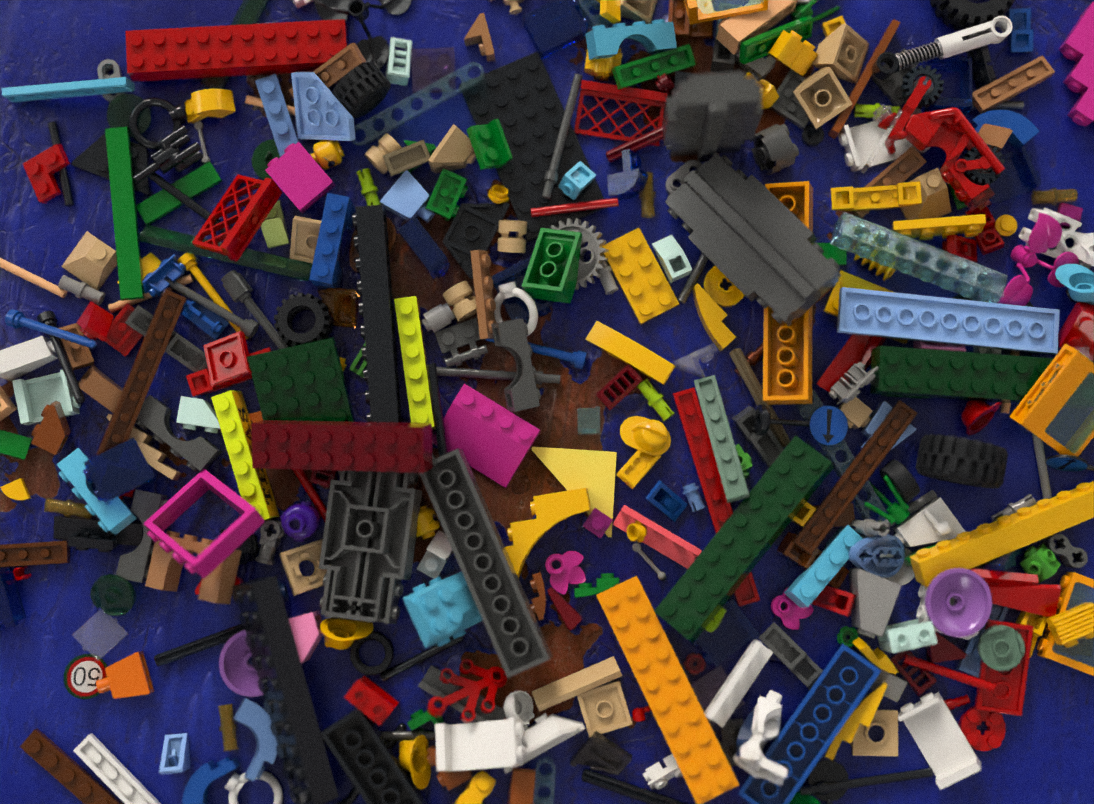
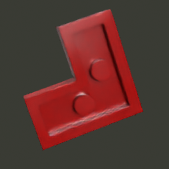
M55 144L23 163L40 203H46L61 194L53 174L70 164L61 144Z

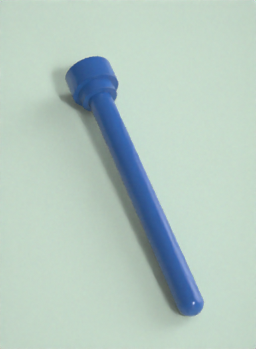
M11 309L5 316L6 325L13 328L24 326L85 347L95 348L97 346V342L93 339L28 319L21 311Z
M484 339L486 341L494 342V339ZM528 342L533 353L569 361L575 368L583 369L587 352L578 350V352L573 351V353Z

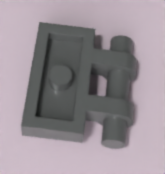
M476 318L435 332L442 354L451 351L452 357L444 359L447 368L456 365V367L460 366L464 361L472 358L476 360L481 358V355L488 353L486 344L477 347L475 343L483 340L480 339ZM470 345L471 350L461 354L458 353V348Z

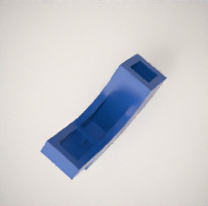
M1009 110L987 111L970 121L977 133L983 124H991L1013 130L1008 141L1016 150L1020 149L1040 132L1026 117Z
M229 757L224 758L216 763L218 767H216L213 760L201 766L189 779L183 793L182 804H209L208 791L211 784L218 777L240 766L237 757L232 760Z

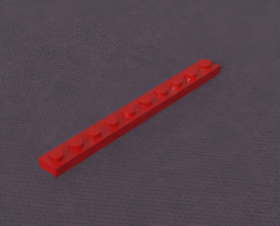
M693 387L673 393L672 395L715 534H717L733 514L731 504L727 503L695 388ZM752 572L748 574L734 592L738 607L760 601Z

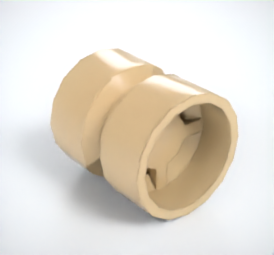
M385 133L378 140V146H372L364 155L384 175L388 168L383 155L402 147L388 133Z
M499 220L498 232L501 234V237L498 238L497 251L525 253L526 240L523 238V235L527 234V221ZM509 231L516 232V237H508Z
M462 281L443 293L448 306H453L452 312L458 322L477 313L476 298L472 296L473 290L467 281Z

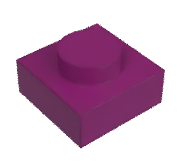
M1062 202L1059 204L1057 212L1080 222L1083 208ZM1066 222L1060 224L1063 228H1070V224Z
M594 508L583 524V527L601 539L613 520Z

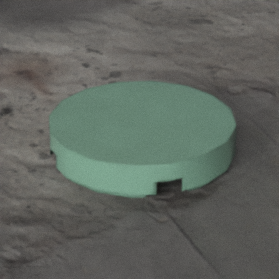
M993 625L987 628L980 635L977 644L981 660L990 668L998 671H1006L1016 667L1025 653V644L1021 635L1012 627L1006 625Z

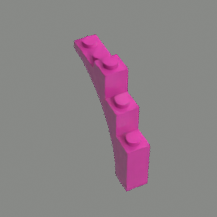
M1094 1L1085 9L1059 49L1067 59L1076 61V64L1063 83L1071 91L1081 94L1068 116L1076 124L1085 127L1094 122Z

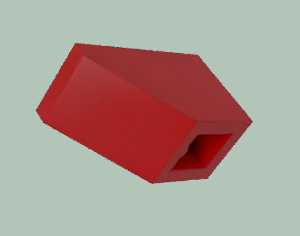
M91 301L76 323L81 327L79 331L88 338L95 341L98 338L104 341L114 316Z

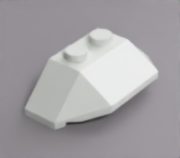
M544 713L534 719L535 724L529 727L527 724L524 725L522 746L525 748V759L523 764L585 729L583 722L555 714L547 716ZM519 766L504 767V772L507 774L508 772L512 771L513 768H517Z

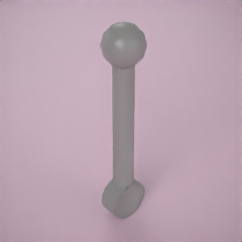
M197 121L194 127L198 130L203 153L202 163L206 164L210 161V158L207 156L202 132L204 125L202 122Z
M639 543L633 544V551L638 552L658 574L659 580H664L666 574L661 572L641 550Z

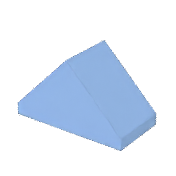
M188 733L165 735L159 770L160 775L182 773L190 769Z

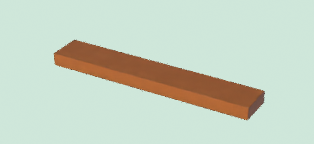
M894 19L887 27L849 96L852 105L840 112L829 132L830 137L836 139L872 75L874 62L880 54L885 52L901 22Z

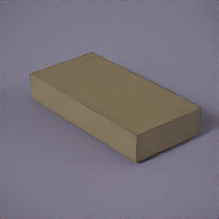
M424 139L383 155L391 177L427 163L430 158Z

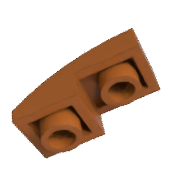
M541 572L532 575L533 580H530L533 592H538L539 596L531 599L532 604L530 606L535 617L538 616L540 621L544 618L546 595Z

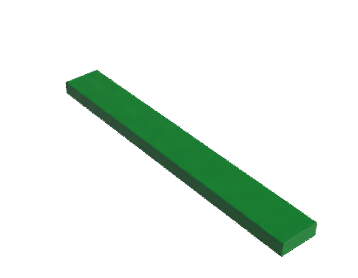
M127 126L105 129L120 299L122 301L141 299L145 297L142 284L143 276L129 128Z

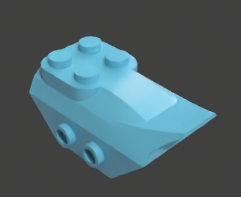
M462 571L443 580L440 576L428 581L430 585L428 587L423 583L412 589L414 593L403 597L425 649L436 643L440 647L451 641L450 636L456 639L466 634L465 629L483 621Z

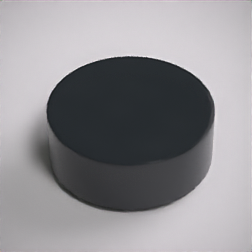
M812 124L807 125L801 133L803 143L809 147L819 145L824 138L823 129L821 127L815 129Z

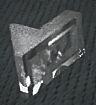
M712 343L675 360L672 364L676 366V369L704 378L705 374L699 361L701 360L702 363L714 359L713 354L718 350L715 343Z

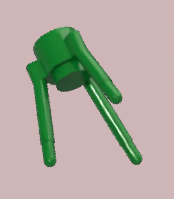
M811 0L805 5L798 4L790 14L793 21L807 15L812 16L814 13L811 7L818 0ZM836 6L813 17V23L838 11L840 7Z
M884 476V480L899 504L896 501L891 503L867 480L865 484L888 506L886 509L888 514L868 502H865L864 505L887 519L891 524L894 522L897 525L901 524L910 514L907 510L909 506L903 501L889 477Z

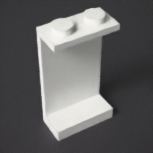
M918 106L916 107L912 115L921 113V110L917 109ZM879 120L849 128L848 124L844 125L838 134L839 142L846 151L845 162L848 167H851L852 172L895 161L913 145L906 139L896 140L894 142L896 152L889 154L884 142L891 131L878 128ZM913 146L919 152V154L927 152L930 148L927 147L925 148V150L920 151L915 146Z
M932 692L927 693L920 698L921 701L914 705L910 702L900 708L901 711L898 713V719L900 722L903 721L926 761L932 768L936 776V784L940 790L981 770V762L939 692L935 694Z
M509 717L507 720L453 725L445 723L435 724L437 771L454 772L523 766V760L525 759V748L522 746L524 725L520 718Z

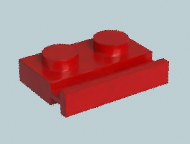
M129 303L123 307L112 321L104 340L125 357L143 336L125 323L135 309Z

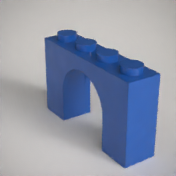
M327 193L309 278L317 289L339 293L343 271L339 266L341 242L345 229L352 230V214L356 212L350 197Z

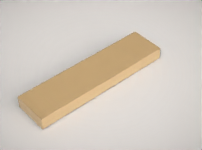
M613 656L532 691V694L540 712L619 678L622 674Z

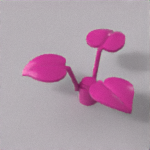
M1039 213L1037 222L1031 231L1028 246L1017 245L1012 250L1011 258L1017 262L1016 267L1020 269L1023 275H1017L1009 281L998 303L1025 306L1029 302L1033 288L1028 284L1030 278L1024 267H1033L1036 263L1051 270L1048 275V282L1055 287H1064L1056 279V269L1065 264H1080L1077 255L1072 252L1060 254L1056 258L1054 266L1037 259L1036 253H1046L1048 248L1056 247L1062 237V227L1055 218L1045 213Z

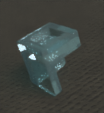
M595 406V408H578L577 435H599L600 406Z

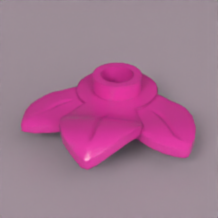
M568 551L563 555L556 553L546 559L545 567L548 573L551 574L550 584L561 594H566L569 583L579 584L586 581L584 571L578 566L584 558L579 552ZM555 560L561 563L558 569L552 567V562Z
M784 592L782 595L776 596L771 602V610L774 615L780 617L783 625L791 630H798L800 626L799 619L809 617L814 611L811 604L808 607L800 608ZM782 602L785 604L784 610L781 609Z

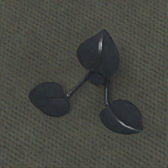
M314 0L316 10L323 20L345 19L347 22L348 15H352L355 20L360 22L368 39L360 40L356 45L365 58L366 63L373 62L379 70L384 67L388 60L389 45L382 36L372 38L364 21L369 16V8L381 10L386 8L392 15H401L410 8L412 0H378L383 5H376L369 2L364 4L362 0Z

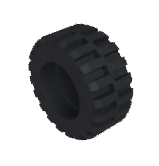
M930 0L931 7H936V16L938 18L942 16L945 19L943 21L944 24L947 26L952 24L954 25V30L960 31L962 28L967 29L992 21L997 16H1004L1015 0H989L985 3H973L968 0Z
M930 434L924 435L920 440L915 468L918 474L932 479L967 486L996 489L1003 485L1008 453L1005 448L991 443L955 436Z

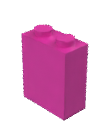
M298 142L290 144L284 150L285 154L279 159L277 157L272 159L267 164L268 168L265 171L303 214L336 185Z

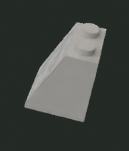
M850 568L848 573L849 591L856 595L851 610L852 626L858 628L857 633L873 639L875 635L883 637L902 585L859 568Z

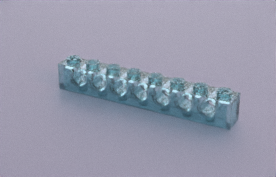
M843 212L835 223L830 244L841 250L857 254L882 266H888L903 274H909L924 282L940 286L942 289L953 291L963 297L976 301L998 303L1004 297V289L1008 277L1006 274L846 212Z

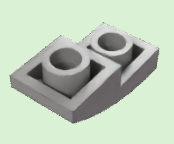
M877 667L881 672L870 689L874 690L881 683L886 682L888 686L883 696L898 702L908 682Z

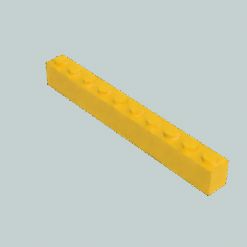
M1094 481L1080 483L1072 490L1061 491L1055 497L1039 500L1037 504L1031 507L1020 508L1014 514L998 517L997 521L977 526V529L970 532L959 533L957 537L951 540H943L934 547L918 550L916 554L909 556L916 581L928 587L938 574L947 569L964 568L969 570L1094 518Z

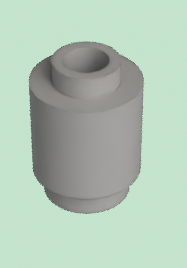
M447 303L444 305L439 304L424 313L425 318L421 321L427 331L432 330L435 333L451 324V320L455 319V316Z

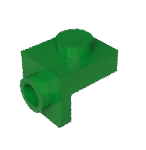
M420 709L410 715L412 719L407 724L412 731L430 720L435 725L443 723L444 719L442 715L440 717H433L427 710L423 712Z

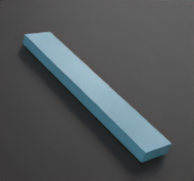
M127 77L8 87L2 88V96L11 102L123 93L135 91V83Z

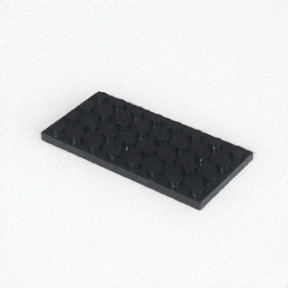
M538 51L459 85L476 125L488 124L494 119H499L513 158L502 167L495 169L502 185L509 191V201L518 221H527V234H525L528 242L538 238L541 228L552 229V225L559 228V221H563L566 224L567 218H570L575 222L576 218L583 219L606 209L601 208L538 217L531 216V208L604 199L595 178L580 192L575 200L565 195L558 187L563 176L579 161L591 170L571 124L557 171L559 174L557 183L553 186L551 198H542L546 182L544 178L546 171H549L564 115V108Z

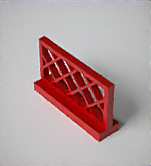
M582 80L574 127L575 134L629 142L635 139L637 135L642 136L641 132L651 125L654 130L657 129L654 123L658 120V128L662 126L668 93L632 87L618 90L617 85ZM584 95L594 97L598 103L589 111L583 105ZM597 97L605 99L600 102ZM609 99L615 100L619 106L611 114L602 105ZM629 103H636L641 110L633 117H630L624 109ZM640 104L648 105V106H646L645 108H642V106H641ZM600 106L607 117L596 123L590 113ZM651 106L661 107L660 116L653 121L645 112ZM583 108L586 113L581 116ZM622 110L628 120L618 127L611 116ZM643 113L649 124L639 130L633 119ZM588 115L594 126L589 130L579 129L580 120ZM607 119H610L616 128L609 134L603 133L599 127ZM631 122L637 133L631 137H626L620 129ZM595 128H597V129L599 130V132H595V131H592V130H594ZM660 141L651 144V146L659 147Z
M237 174L192 241V244L201 249L226 255L230 260L237 262L283 192L271 178L266 177L263 181ZM241 183H246V187L237 191ZM258 188L256 193L253 195L252 191ZM248 193V198L239 201V197ZM235 200V204L226 208L228 202ZM244 206H246V208H245L244 211L242 212V211H241V208L244 207ZM237 210V215L228 218L227 214ZM223 217L224 221L214 225L217 219ZM235 223V225L233 226V228L230 229V226H229V225ZM225 228L226 232L216 236V231ZM211 234V239L202 242L206 236ZM224 240L221 246H218V242Z

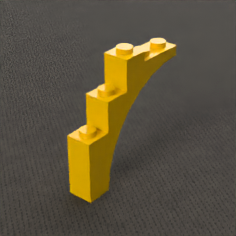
M588 488L533 496L534 501L530 502L532 515H536V519L510 523L511 528H508L509 541H513V545L506 546L505 548L518 578L533 546L548 530L575 514L591 510Z

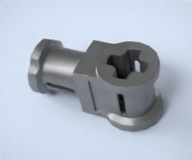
M269 520L261 526L259 542L261 547L255 561L274 565L275 551L279 547L285 532L281 526V521ZM274 527V529L277 530V533L272 534V531H269V528Z

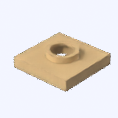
M322 539L279 554L293 596L323 586V578L327 570L319 569ZM304 560H308L314 565V572L310 576H303L300 572L299 564Z
M877 709L869 727L860 723L851 742L852 755L898 756V710ZM879 725L883 728L884 733L881 741L874 742L870 740L868 736L870 727Z

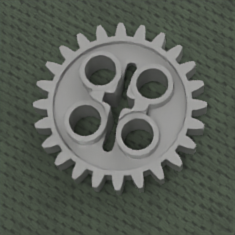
M567 218L566 224L563 221H559V228L552 225V229L582 233L581 247L583 248L580 250L575 290L579 289V284L586 288V281L594 284L593 276L601 277L598 270L605 269L601 264L602 261H608V258L603 257V253L608 252V249L602 248L606 240H599L602 232L594 233L597 228L596 226L592 225L589 227V222L584 221L581 225V220L576 218L574 223L570 218ZM590 251L592 257L588 262H585L584 254Z

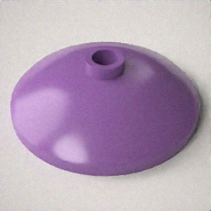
M951 568L941 572L931 581L925 595V609L929 620L937 630L952 637H966L978 632L986 624L992 609V596L988 585L977 573L964 568ZM952 597L954 598L953 605L950 604V599Z
M242 630L234 634L223 646L219 657L220 674L225 684L235 693L247 697L262 696L263 692L260 691L258 686L259 677L257 671L252 664L248 663L249 658L253 656L251 649L246 644V632Z

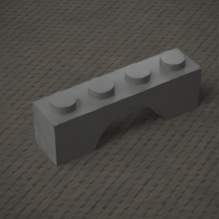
M522 318L491 324L495 346L509 351L516 363L515 377L512 383L504 389L508 411L516 412L540 406L539 400L541 395L539 389L536 388V370L531 362L532 349L527 342L528 327Z
M149 395L141 407L136 424L144 430L149 428L155 433L153 438L159 443L164 444L166 442L171 447L169 451L176 457L180 458L183 456L188 461L186 465L193 471L207 470L222 451L201 436L191 441L178 439L170 427L172 410L155 396Z
M135 490L131 512L142 522L143 538L140 545L134 551L120 555L116 578L146 583L155 543L146 534L149 530L143 523L168 501L166 500L167 495Z

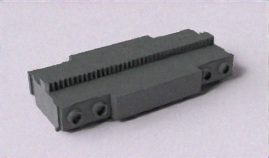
M745 72L689 75L688 81L678 82V88L676 91H673V97L666 98L662 122L664 146H666V150H670V157L697 155V161L706 162L713 157L715 152H740L741 145L745 144V140L753 139L763 114L761 84H757L756 76L745 78Z
M715 152L708 162H705L697 170L691 171L685 177L684 183L667 197L665 201L669 206L667 212L675 220L679 217L684 222L682 227L690 234L688 239L751 302L756 298V301L764 309L769 307L773 311L771 316L779 324L784 322L789 327L793 319L800 318L831 287L834 288L836 286L835 284L841 277L838 270L840 266L831 257L827 260L822 255L824 250L814 242L816 240L814 233L752 174L747 178L740 169L735 171L731 167L733 163L725 155L721 157Z
M338 471L340 480L331 479L319 569L327 570L323 578L324 595L320 600L321 615H325L328 618H346L396 624V620L400 617L398 603L399 597L403 594L402 580H411L418 514L422 498V491L414 489L418 482V473Z

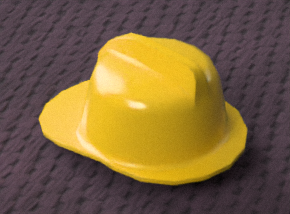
M632 416L624 420L620 426L621 439L625 444L634 449L657 456L667 452L670 447V433L665 425L658 420Z
M327 618L320 624V630L325 635V646L338 650L348 649L355 640L367 637L374 629L372 622L346 618Z
M419 735L415 740H403L399 743V764L403 769L411 773L414 785L420 790L427 787L431 777V765L426 757L429 754L427 751L428 740L424 735Z

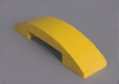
M920 181L897 183V185L830 188L833 211L880 210L922 204Z

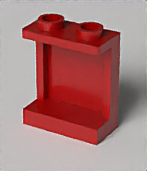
M367 675L358 679L344 696L345 699L379 726L385 722L400 703Z

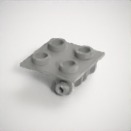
M854 363L847 373H844V377L850 383L840 377L830 388L831 391L828 394L833 399H839L836 403L837 405L842 402L847 404L861 392L858 389L859 387L862 388L869 384L876 377L874 372L878 367L876 366L870 371L865 372L864 369L866 367L863 363Z

